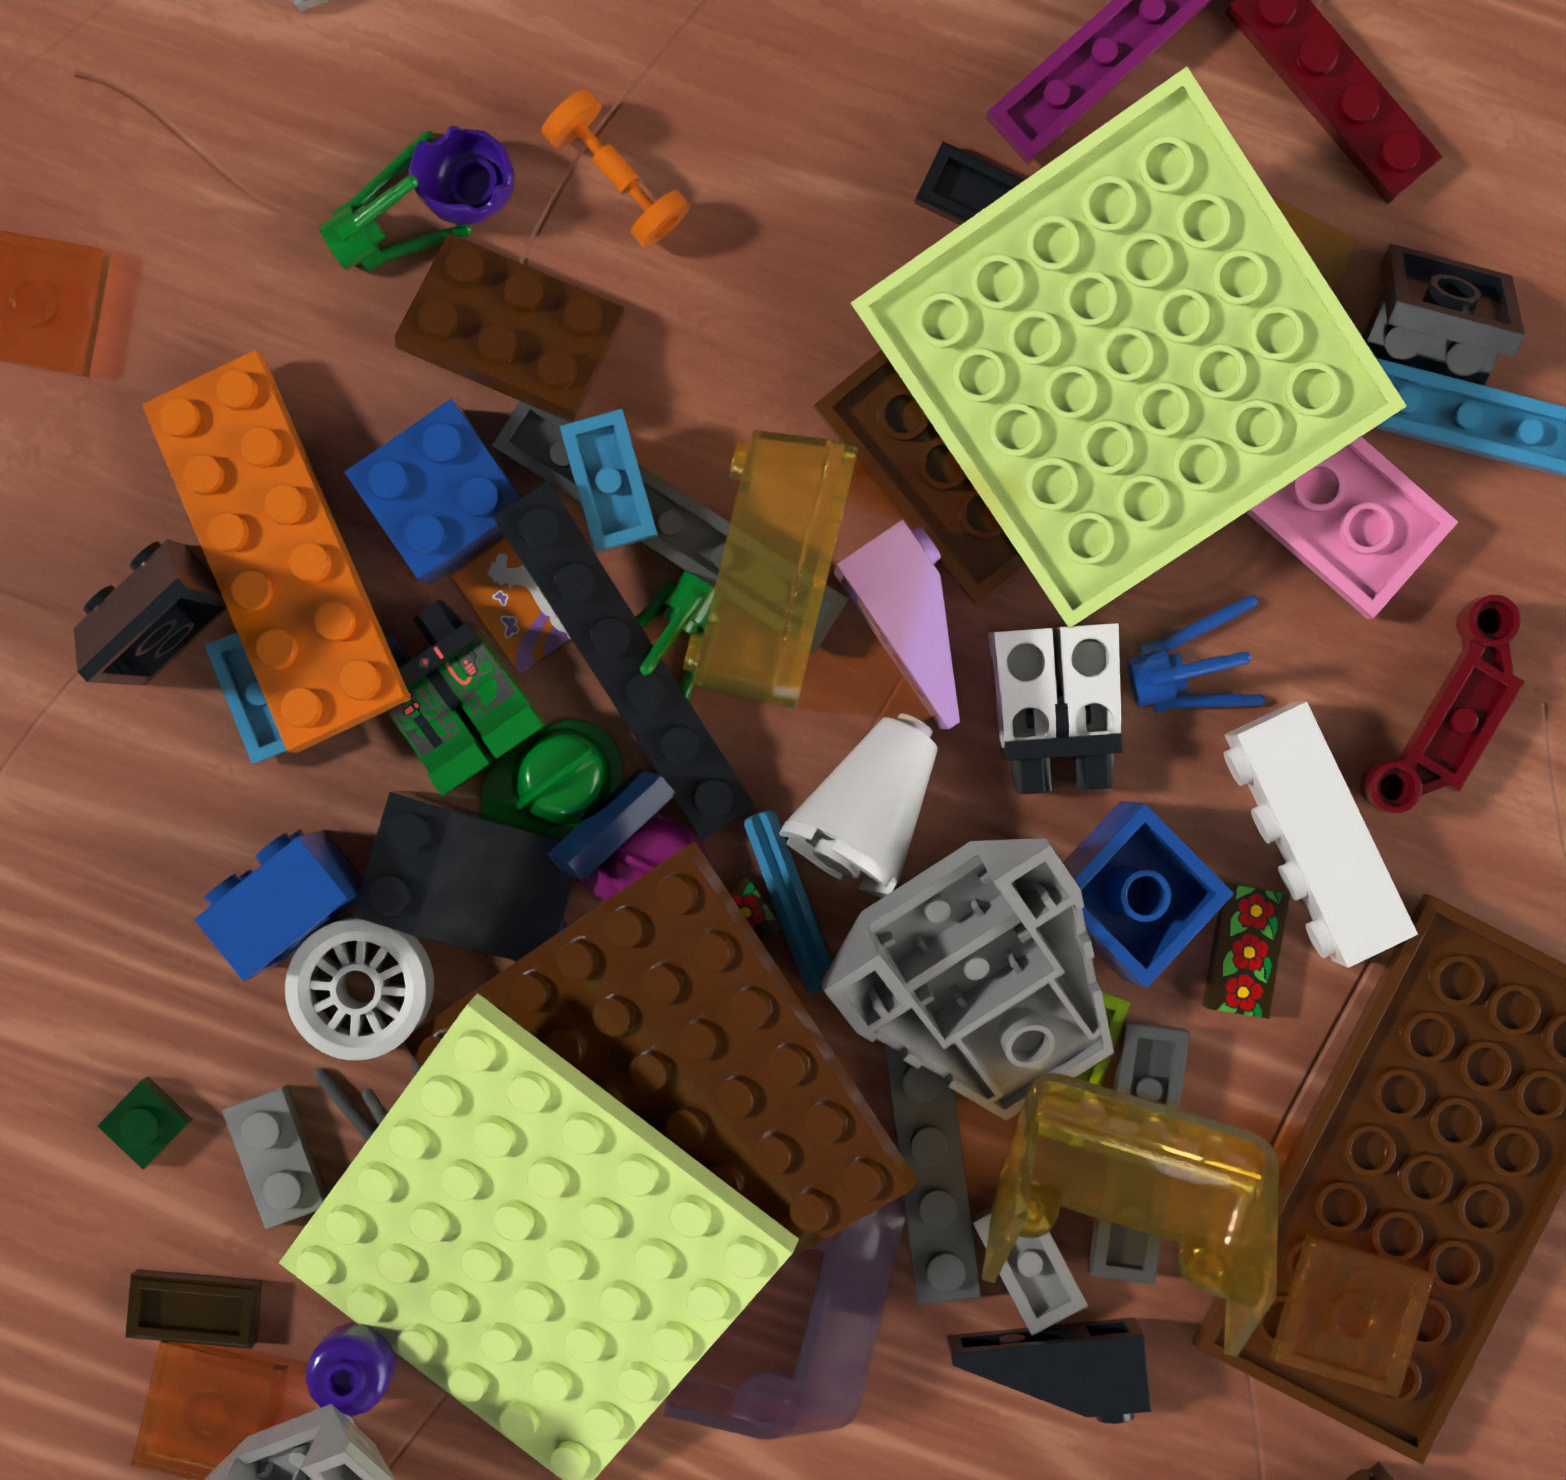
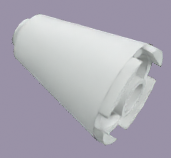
M900 713L897 719L890 717L882 718L785 822L779 834L782 837H789L786 844L809 863L840 881L843 875L855 879L858 877L864 878L858 890L883 898L896 890L938 751L937 745L930 739L933 733L931 728L917 718L904 713Z

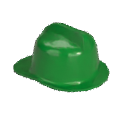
M561 720L543 728L501 758L488 772L481 790V811L483 815L556 838H565L620 786L623 778L622 757L615 741L599 726L583 720Z

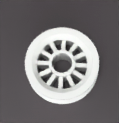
M353 916L335 921L310 935L294 954L288 967L285 981L287 1009L299 1033L308 1043L321 1052L345 1060L376 1058L402 1044L424 1021L430 1009L434 993V974L431 961L423 945L415 936ZM348 941H357L356 959L347 943ZM374 943L381 948L371 960L369 959L370 945ZM332 949H334L341 964L327 955ZM391 954L398 964L385 969L382 964L388 955ZM319 968L333 978L317 977ZM351 971H362L372 979L375 986V994L371 1002L363 1003L356 1001L348 993L346 981ZM403 972L405 984L390 983V977ZM316 990L330 991L331 996L319 1001ZM387 995L405 996L403 1005H399ZM335 1004L338 1010L333 1018L330 1019L323 1009ZM380 1009L394 1018L388 1026ZM348 1014L351 1015L350 1030L341 1027ZM365 1015L371 1025L372 1032H364Z

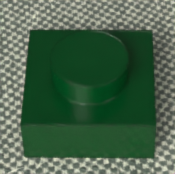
M146 1077L122 1099L97 1127L144 1170L154 1162L194 1119L151 1078Z

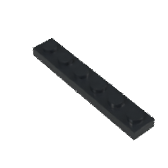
M548 480L544 481L492 514L491 516L654 769L675 791L673 798L698 837L704 840L753 808L755 804L664 661L661 659L650 675H643L640 672V666L650 653L653 644Z

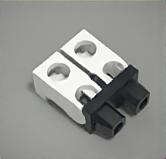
M1118 623L1072 626L1071 628L1057 627L988 632L996 691L1000 757L1009 761L1010 773L1016 793L1037 794L1052 792L1050 758L1071 756L1073 757L1075 789L1112 788L1114 753H1123ZM1054 653H1056L1058 689H1056Z

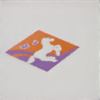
M506 538L451 575L518 674L571 639Z

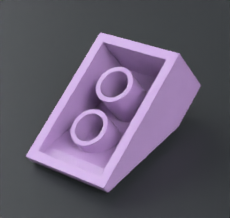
M902 519L836 564L833 574L939 729H950L960 722L941 576L934 566L937 563L936 561L941 559V555L921 526L911 531Z

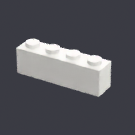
M1307 701L1291 702L1224 734L1231 748L1224 752L1226 764L1238 785L1248 784L1258 805L1251 809L1254 823L1268 844L1275 841L1285 861V864L1278 867L1280 877L1290 896L1295 901L1303 899L1313 921L1305 926L1318 954L1323 959L1330 956L1333 962L1349 968L1418 935Z

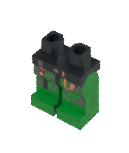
M439 599L412 618L431 645L430 648L412 659L394 633L385 636V639L411 697V700L388 710V713L429 772L427 776L442 797L494 763L495 759L513 750L549 725V723L485 640L475 623H464L461 617L446 602ZM461 709H464V711L467 713V715L469 716L473 724L476 726L480 734L483 736L482 740L478 736L474 728L471 726L467 718L464 716Z

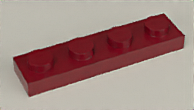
M1235 0L1229 5L1225 12L1387 204L1392 202L1443 158L1310 0Z

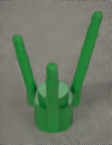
M425 131L350 201L332 211L333 217L318 226L330 251L345 270H349L361 262L369 273L387 261L442 245L448 233L460 238L472 233L471 225H457L383 248L378 246V243L387 237L376 217L418 185V179L414 175H409L375 200L373 199L411 164L415 147L421 140L431 143L434 141L435 136L433 132Z
M687 571L683 572L675 585L666 581L655 599L635 616L641 627L644 628L664 608H667L661 618L668 623V626L641 664L640 672L643 675H650L680 633L693 638L697 631L700 630L679 685L689 701L712 639L725 621L717 613L726 601V598L711 585Z

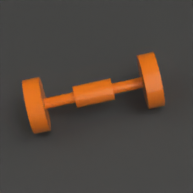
M581 89L565 99L549 115L541 128V133L556 149L569 144L579 136L594 153L591 161L621 195L628 192L645 211L631 228L630 234L644 249L649 248L664 238L680 223L688 213L691 205L678 190L668 192L655 203L637 184L640 176L611 143L603 145L588 128L599 114L602 104L589 89Z

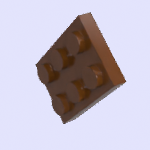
M448 233L395 334V348L572 423L623 320L624 307Z

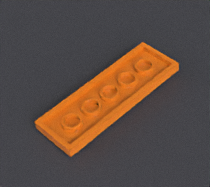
M255 349L142 404L287 752L296 754L411 700L265 356Z

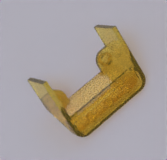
M753 430L750 442L737 441L729 478L739 480L740 485L704 634L692 631L683 670L695 672L693 686L789 710H796L859 446L832 439Z
M1059 1073L1041 1075L1034 1080L1023 1102L994 1196L982 1280L995 1283L1018 1236L1038 1238L1046 1235L1053 1228L1058 1218L1059 1207H1064L1178 1242V1264L1185 1279L1204 1293L1226 1299L1224 1354L1237 1357L1276 1298L1279 1160L1277 1154L1266 1140L1250 1131Z

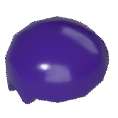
M451 126L446 134L432 143L421 140L415 147L408 170L410 175H414L418 179V185L414 188L420 200L441 220L459 226L473 225L487 220L499 212L509 201L510 195L514 190L515 172L505 146L486 131L462 130L459 127Z

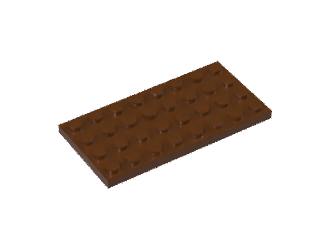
M1425 893L1411 917L1418 935L1397 944L1192 1341L1198 1350L1422 1465L1427 1459L1566 1190V964Z

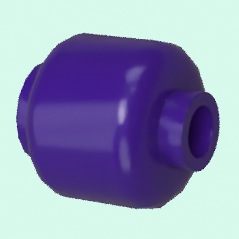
M350 1322L335 1327L322 1338L307 1363L306 1384L311 1398L320 1408L332 1404L341 1413L350 1417L370 1411L382 1400L394 1378L396 1371L395 1352L391 1344L380 1332L365 1324Z

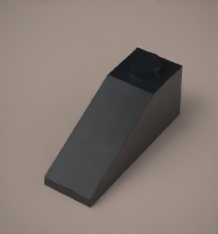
M1134 1317L1051 1325L1034 1335H1031L1028 1328L946 1335L948 1351L954 1367L1087 1418L1096 1417L1102 1423L1117 1424L1133 1420L1135 1413L1151 1412L1145 1338Z

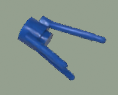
M1254 595L1248 596L1160 640L1140 644V655L1127 658L1129 678L1137 706L1142 707L1152 704L1155 713L1174 708L1263 706L1266 698L1262 694L1176 693L1188 689L1187 678L1223 671L1250 663L1252 657L1249 652L1223 655L1188 664H1183L1179 652L1167 654L1168 651L1256 607L1258 598Z

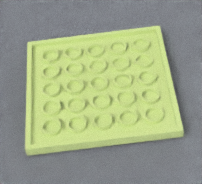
M1187 66L851 302L1069 628L1407 407Z
M477 993L441 1039L282 1257L279 1264L356 1323L367 1325L380 1332L391 1344L394 1352L560 1479L594 1480L792 1255L799 1238Z

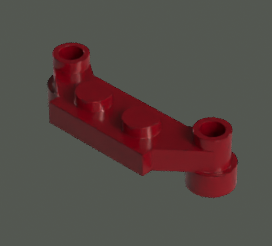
M1502 595L1478 597L1472 600L1457 615L1456 629L1461 636L1462 652L1400 757L1394 761L1381 762L1365 772L1361 778L1360 791L1363 797L1377 810L1388 813H1403L1413 808L1421 795L1443 787L1458 792L1462 790L1525 681L1514 675L1509 642L1518 633L1521 618L1517 606L1509 598ZM1480 613L1487 620V627L1484 632L1478 625ZM1387 776L1391 782V790L1384 797L1380 791V783Z

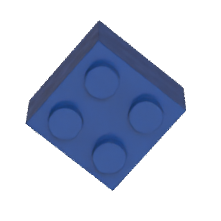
M452 398L344 472L416 578L428 584L433 583L503 535L491 515L522 496L463 409Z
M1120 801L1063 861V864L1081 889L1084 902L1082 911L1093 951L1122 980L1145 988L1149 987L1234 894L1145 803Z
M300 829L290 836L287 832L282 834L255 856L261 866L254 872L250 869L239 877L235 873L204 896L205 901L210 907L194 920L244 982L274 968L298 949L310 935L329 924L356 902L363 877L325 830L304 834Z

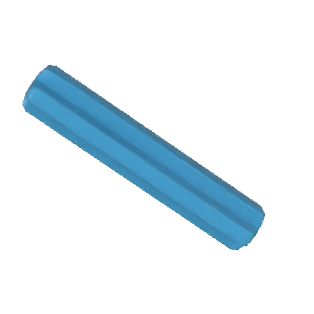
M765 810L748 817L745 820L744 827L804 988L808 993L823 990L821 981L832 962L789 846L786 844V838L779 834L782 827L777 814L773 810Z

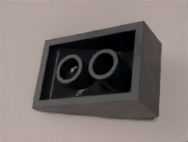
M168 539L163 544L156 541L148 545L130 563V568L134 572L117 588L109 585L96 593L86 603L83 611L87 616L74 627L77 672L86 682L146 686L227 609L213 574L185 544Z
M392 791L388 795L352 916L413 936L518 961L558 934L567 911L576 877L561 871L547 855L563 839L413 792Z

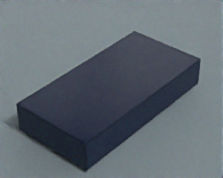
M638 769L547 855L561 871L580 880H585L673 797L675 791L661 775Z

